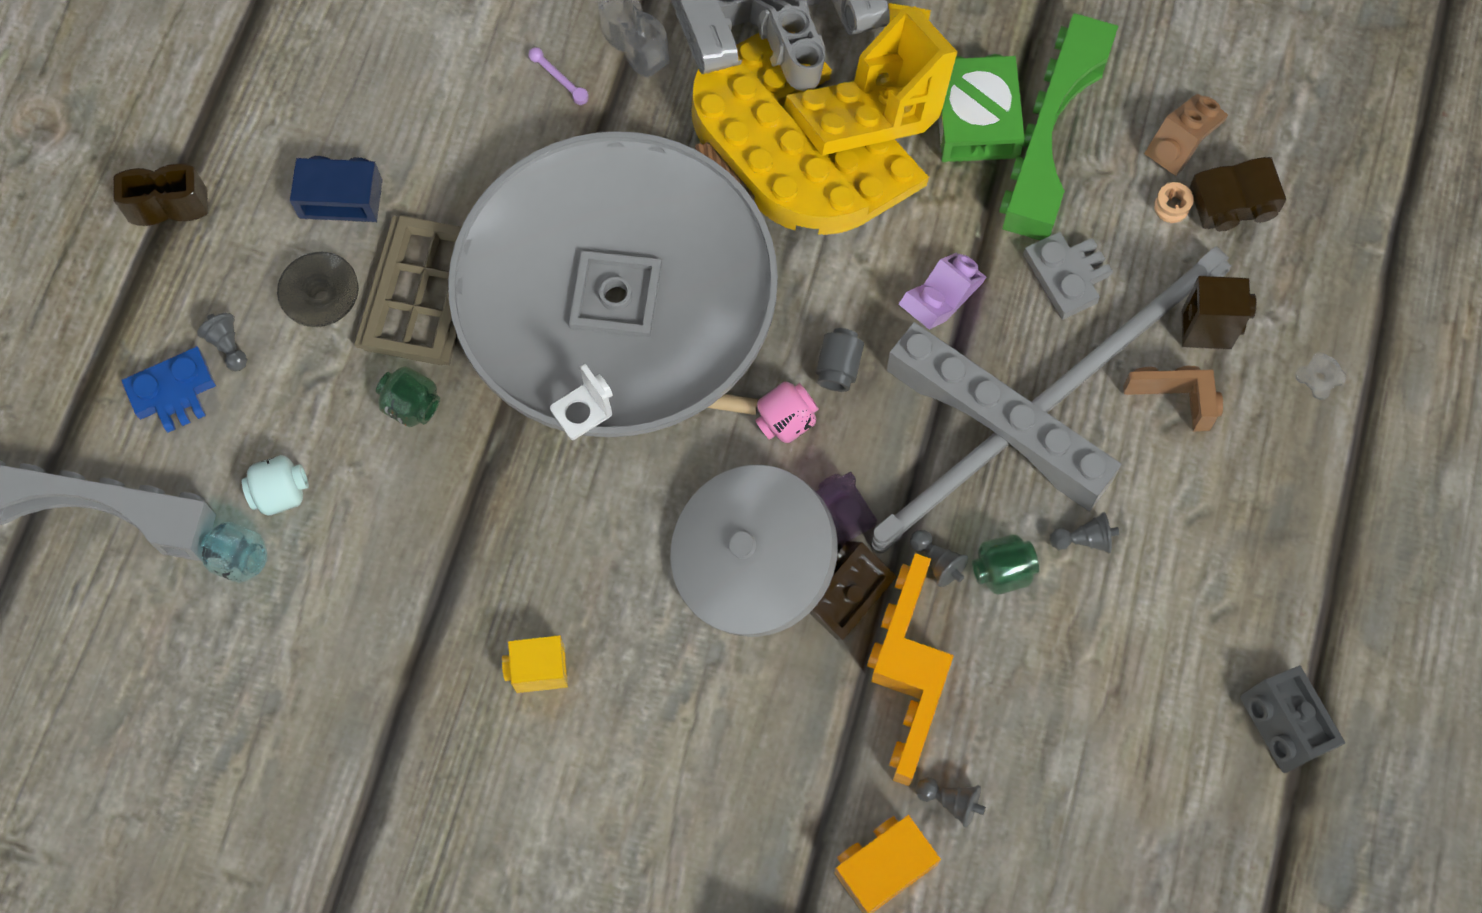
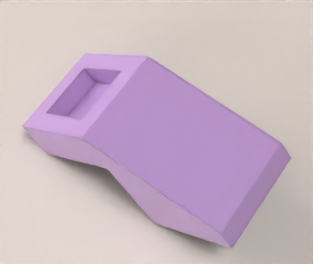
M954 253L940 259L925 283L907 291L899 305L930 330L946 322L987 277L978 270V265L974 260L966 255Z

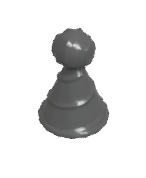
M231 313L208 315V320L200 325L197 335L217 347L219 351L227 354L225 363L229 370L241 371L246 367L248 359L243 351L236 350L234 316Z
M1102 512L1100 516L1093 518L1085 525L1079 526L1078 529L1071 533L1064 528L1055 529L1050 534V543L1058 551L1066 550L1071 543L1090 547L1091 549L1105 551L1109 554L1112 551L1111 536H1119V528H1110L1108 517L1105 512Z
M925 530L914 532L910 538V545L912 549L918 552H925L927 557L931 558L930 565L933 575L936 577L938 587H945L955 579L961 582L965 577L962 571L968 564V556L953 552L950 549L947 550L936 544L932 545L933 537L930 532Z
M930 777L921 779L916 785V793L920 800L928 802L936 798L944 808L948 809L963 824V827H968L975 812L981 815L985 813L986 807L978 804L981 794V786L979 785L974 787L939 788L936 780Z

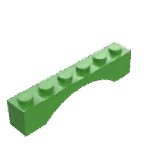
M1073 13L1069 28L1061 26L1054 49L1061 51L1058 60L1050 58L1043 80L1050 82L1047 92L1039 90L1032 112L1039 115L1036 125L1028 123L1025 131L1023 146L1028 147L1025 158L1017 156L1010 179L1017 181L1014 191H1005L999 213L1006 215L1003 230L1039 241L1051 235L1065 192L1057 175L1052 155V131L1059 115L1068 103L1086 87L1102 79L1118 25Z

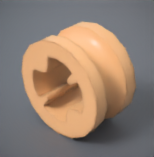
M1171 182L1161 187L1154 202L1157 216L1169 223H1177L1184 220L1193 205L1194 197L1192 191L1182 183ZM1173 197H1176L1181 203L1179 207L1176 204L1175 208H1171L1167 205L1168 199L1172 201Z

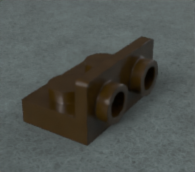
M840 542L837 544L836 566L829 587L810 614L837 640H844L897 576L863 542Z

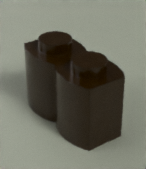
M1272 157L1251 159L1234 166H1221L1199 172L1194 175L1189 186L1203 229L1216 228V231L1219 232L1235 228L1239 225V221L1254 220L1256 223L1272 220L1278 215V212L1281 211L1287 200Z
M170 164L155 171L133 168L113 176L114 202L131 224L150 226L159 224L168 218L175 221H193L208 214V191L193 166Z

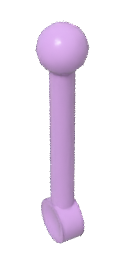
M534 47L530 49L529 59L534 63L542 65L569 90L576 104L583 105L588 101L586 89L574 86L543 57V52L540 48Z

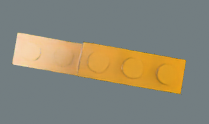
M916 553L914 554L911 566L905 564L901 566L894 588L902 590L897 605L889 603L881 624L882 628L888 629L883 645L877 642L874 643L867 667L874 669L872 683L920 699V702L910 701L902 724L911 727L906 743L896 742L889 766L897 769L893 781L909 787L954 657L952 654L905 638L931 562V558Z

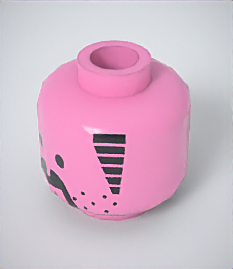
M783 382L758 400L757 408L761 416L755 421L769 440L776 436L780 441L790 443L816 424L814 413L819 408L801 383L794 386L790 382Z

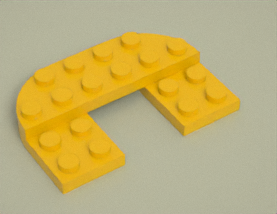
M759 33L736 45L738 61L742 60L740 65L706 74H701L698 69L693 85L691 108L692 122L696 135L702 144L710 143L755 195L754 202L760 212L775 223L794 231L796 226L819 229L818 235L842 233L865 224L927 186L929 176L895 139L821 155L801 130L800 126L782 107L785 105L786 95L804 91L790 86L780 65L772 66L770 57L773 56V51L768 39L761 40ZM825 61L820 82L817 86L828 81L831 77L832 69Z

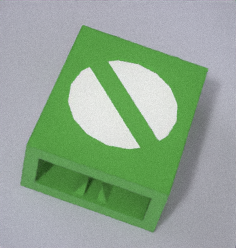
M992 54L981 58L956 56L941 116L938 119L942 162L1016 159L1017 156H1021L1025 137L1016 56H1002L999 54Z

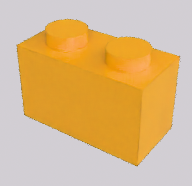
M909 815L900 821L895 816H892L873 831L877 838L865 847H862L857 842L837 857L841 864L835 868L834 874L862 913H874L935 868L941 861L939 855Z

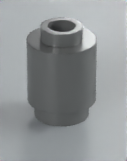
M836 328L834 332L824 335L816 368V374L819 376L818 385L837 392L849 391L851 383L856 381L864 347L863 341L857 338L858 334L845 328Z

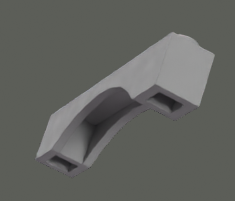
M913 322L889 353L887 372L919 394L946 403L990 428L1023 454L1057 490L1089 512L1110 486L1122 465L915 322Z
M0 460V525H5L21 516L44 509L61 507L91 508L113 514L134 525L163 555L203 561V546L206 551L216 514L205 503V499L199 495L181 492L179 497L165 495L163 490L149 485H140L139 490L126 488L122 482L110 478H100L98 483L87 481L84 476L70 471H60L59 475L45 473L44 469L35 465L22 463L19 468L6 466V463Z

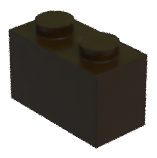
M1198 276L1181 310L1182 347L1232 349L1238 337L1244 335L1248 320L1253 319L1256 313V295L1250 294L1249 278Z

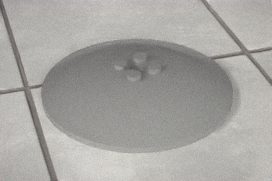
M615 131L575 136L553 143L533 152L501 174L474 204L462 225L451 257L448 291L451 317L458 340L468 361L479 377L498 397L526 417L548 427L564 431L552 414L550 406L584 384L579 367L585 363L594 376L600 374L611 389L613 396L609 398L613 416L583 435L623 437L654 432L693 417L715 403L739 381L757 357L767 337L776 305L778 276L774 246L765 219L745 188L727 170L706 155L679 142L655 135ZM620 287L626 290L627 296L621 302L612 303L606 300V292L611 288ZM582 402L572 403L566 410V418L576 424L586 421L590 415V408Z

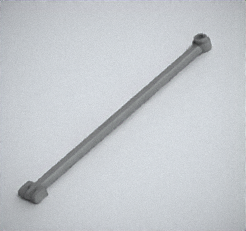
M1218 246L1211 249L1193 268L1036 397L1032 403L1045 412H1049L1189 295L1198 276L1224 277L1232 267L1227 262L1229 257ZM994 432L896 515L892 513L874 530L871 544L873 551L879 554L886 552L901 539L902 534L1010 443Z

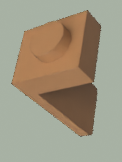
M1196 94L1165 118L1144 154L1177 176L1184 169L1200 142L1224 123L1228 114L1220 109V105L1214 99Z
M1183 366L1175 371H1159L1156 367H1142L1134 372H1130L1123 385L1125 395L1189 393L1193 431H1210L1217 418L1221 417L1223 413V396L1221 392H1216L1214 370H1200L1197 366Z

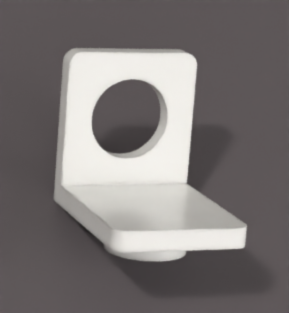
M585 363L579 367L584 384L550 406L552 414L571 440L577 439L613 416L609 398L613 396L611 389L600 374L594 376ZM575 402H582L590 408L588 419L578 424L570 422L566 418L568 406Z

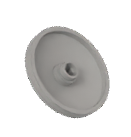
M767 465L737 467L725 471L705 483L690 498L681 512L675 526L671 544V568L674 581L687 606L696 616L712 627L730 634L746 637L771 635L801 621L824 596L833 577L837 560L836 529L831 513L823 499L810 485L797 476L783 469Z

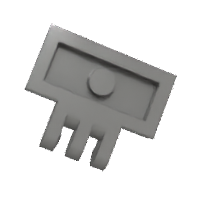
M1058 232L1025 247L1023 256L1059 316L1064 320L1098 303L1100 296L1093 284L1111 276L1113 270L1109 264L1095 270L1093 269L1105 260L1101 251L1087 257L1085 256L1097 248L1093 238L1069 247L1061 232Z

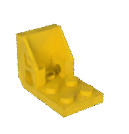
M916 6L903 8L860 54L854 81L786 95L784 109L800 126L801 130L821 155L924 133L941 116L957 50Z

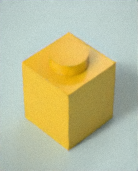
M560 635L508 641L509 655H502L504 681H511L516 693L568 688L565 645Z

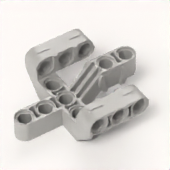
M671 0L701 74L742 63V60L738 61L737 47L731 33V27L749 21L758 27L761 40L768 39L773 51V56L770 57L772 66H781L790 86L797 90L806 91L815 88L819 84L825 60V46L821 34L817 33L809 15L808 6L818 4L822 0ZM832 0L841 22L849 35L877 29L889 24L890 14L886 0Z

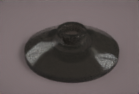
M312 252L298 257L285 268L277 286L278 301L282 310L291 320L307 327L328 326L342 319L353 308L359 291L358 278L352 266L344 258L329 252ZM318 292H328V294L321 299H315V296Z

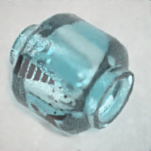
M224 522L217 525L205 536L202 542L201 555L205 568L213 574L236 583L248 581L258 575L267 561V550L262 536L256 531L233 522Z

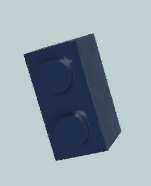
M325 156L296 158L290 202L299 219L377 222L383 180L375 161H369L365 158L354 157L349 160H332Z

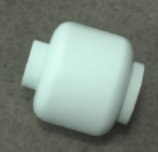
M284 455L252 464L247 470V477L242 478L243 492L252 510L258 509L267 516L298 507L303 500V489L309 488L303 466L301 464L294 466L292 461Z

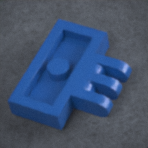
M198 346L121 380L135 415L141 420L158 413L167 433L176 430L171 415L175 413L182 426L191 423L186 411L188 407H192V411L198 419L205 417L206 413L198 394L216 386L203 353Z

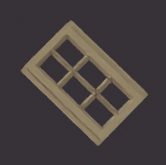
M401 215L400 217L393 216L354 345L356 348L394 357L450 366L458 337L451 317L449 291L447 290L442 309L421 306L429 276L449 278V271L432 268L439 240L456 242L462 227ZM411 234L432 238L424 266L403 263ZM400 270L421 274L413 304L392 300ZM389 308L410 312L402 341L381 337ZM418 313L440 317L431 347L410 343Z

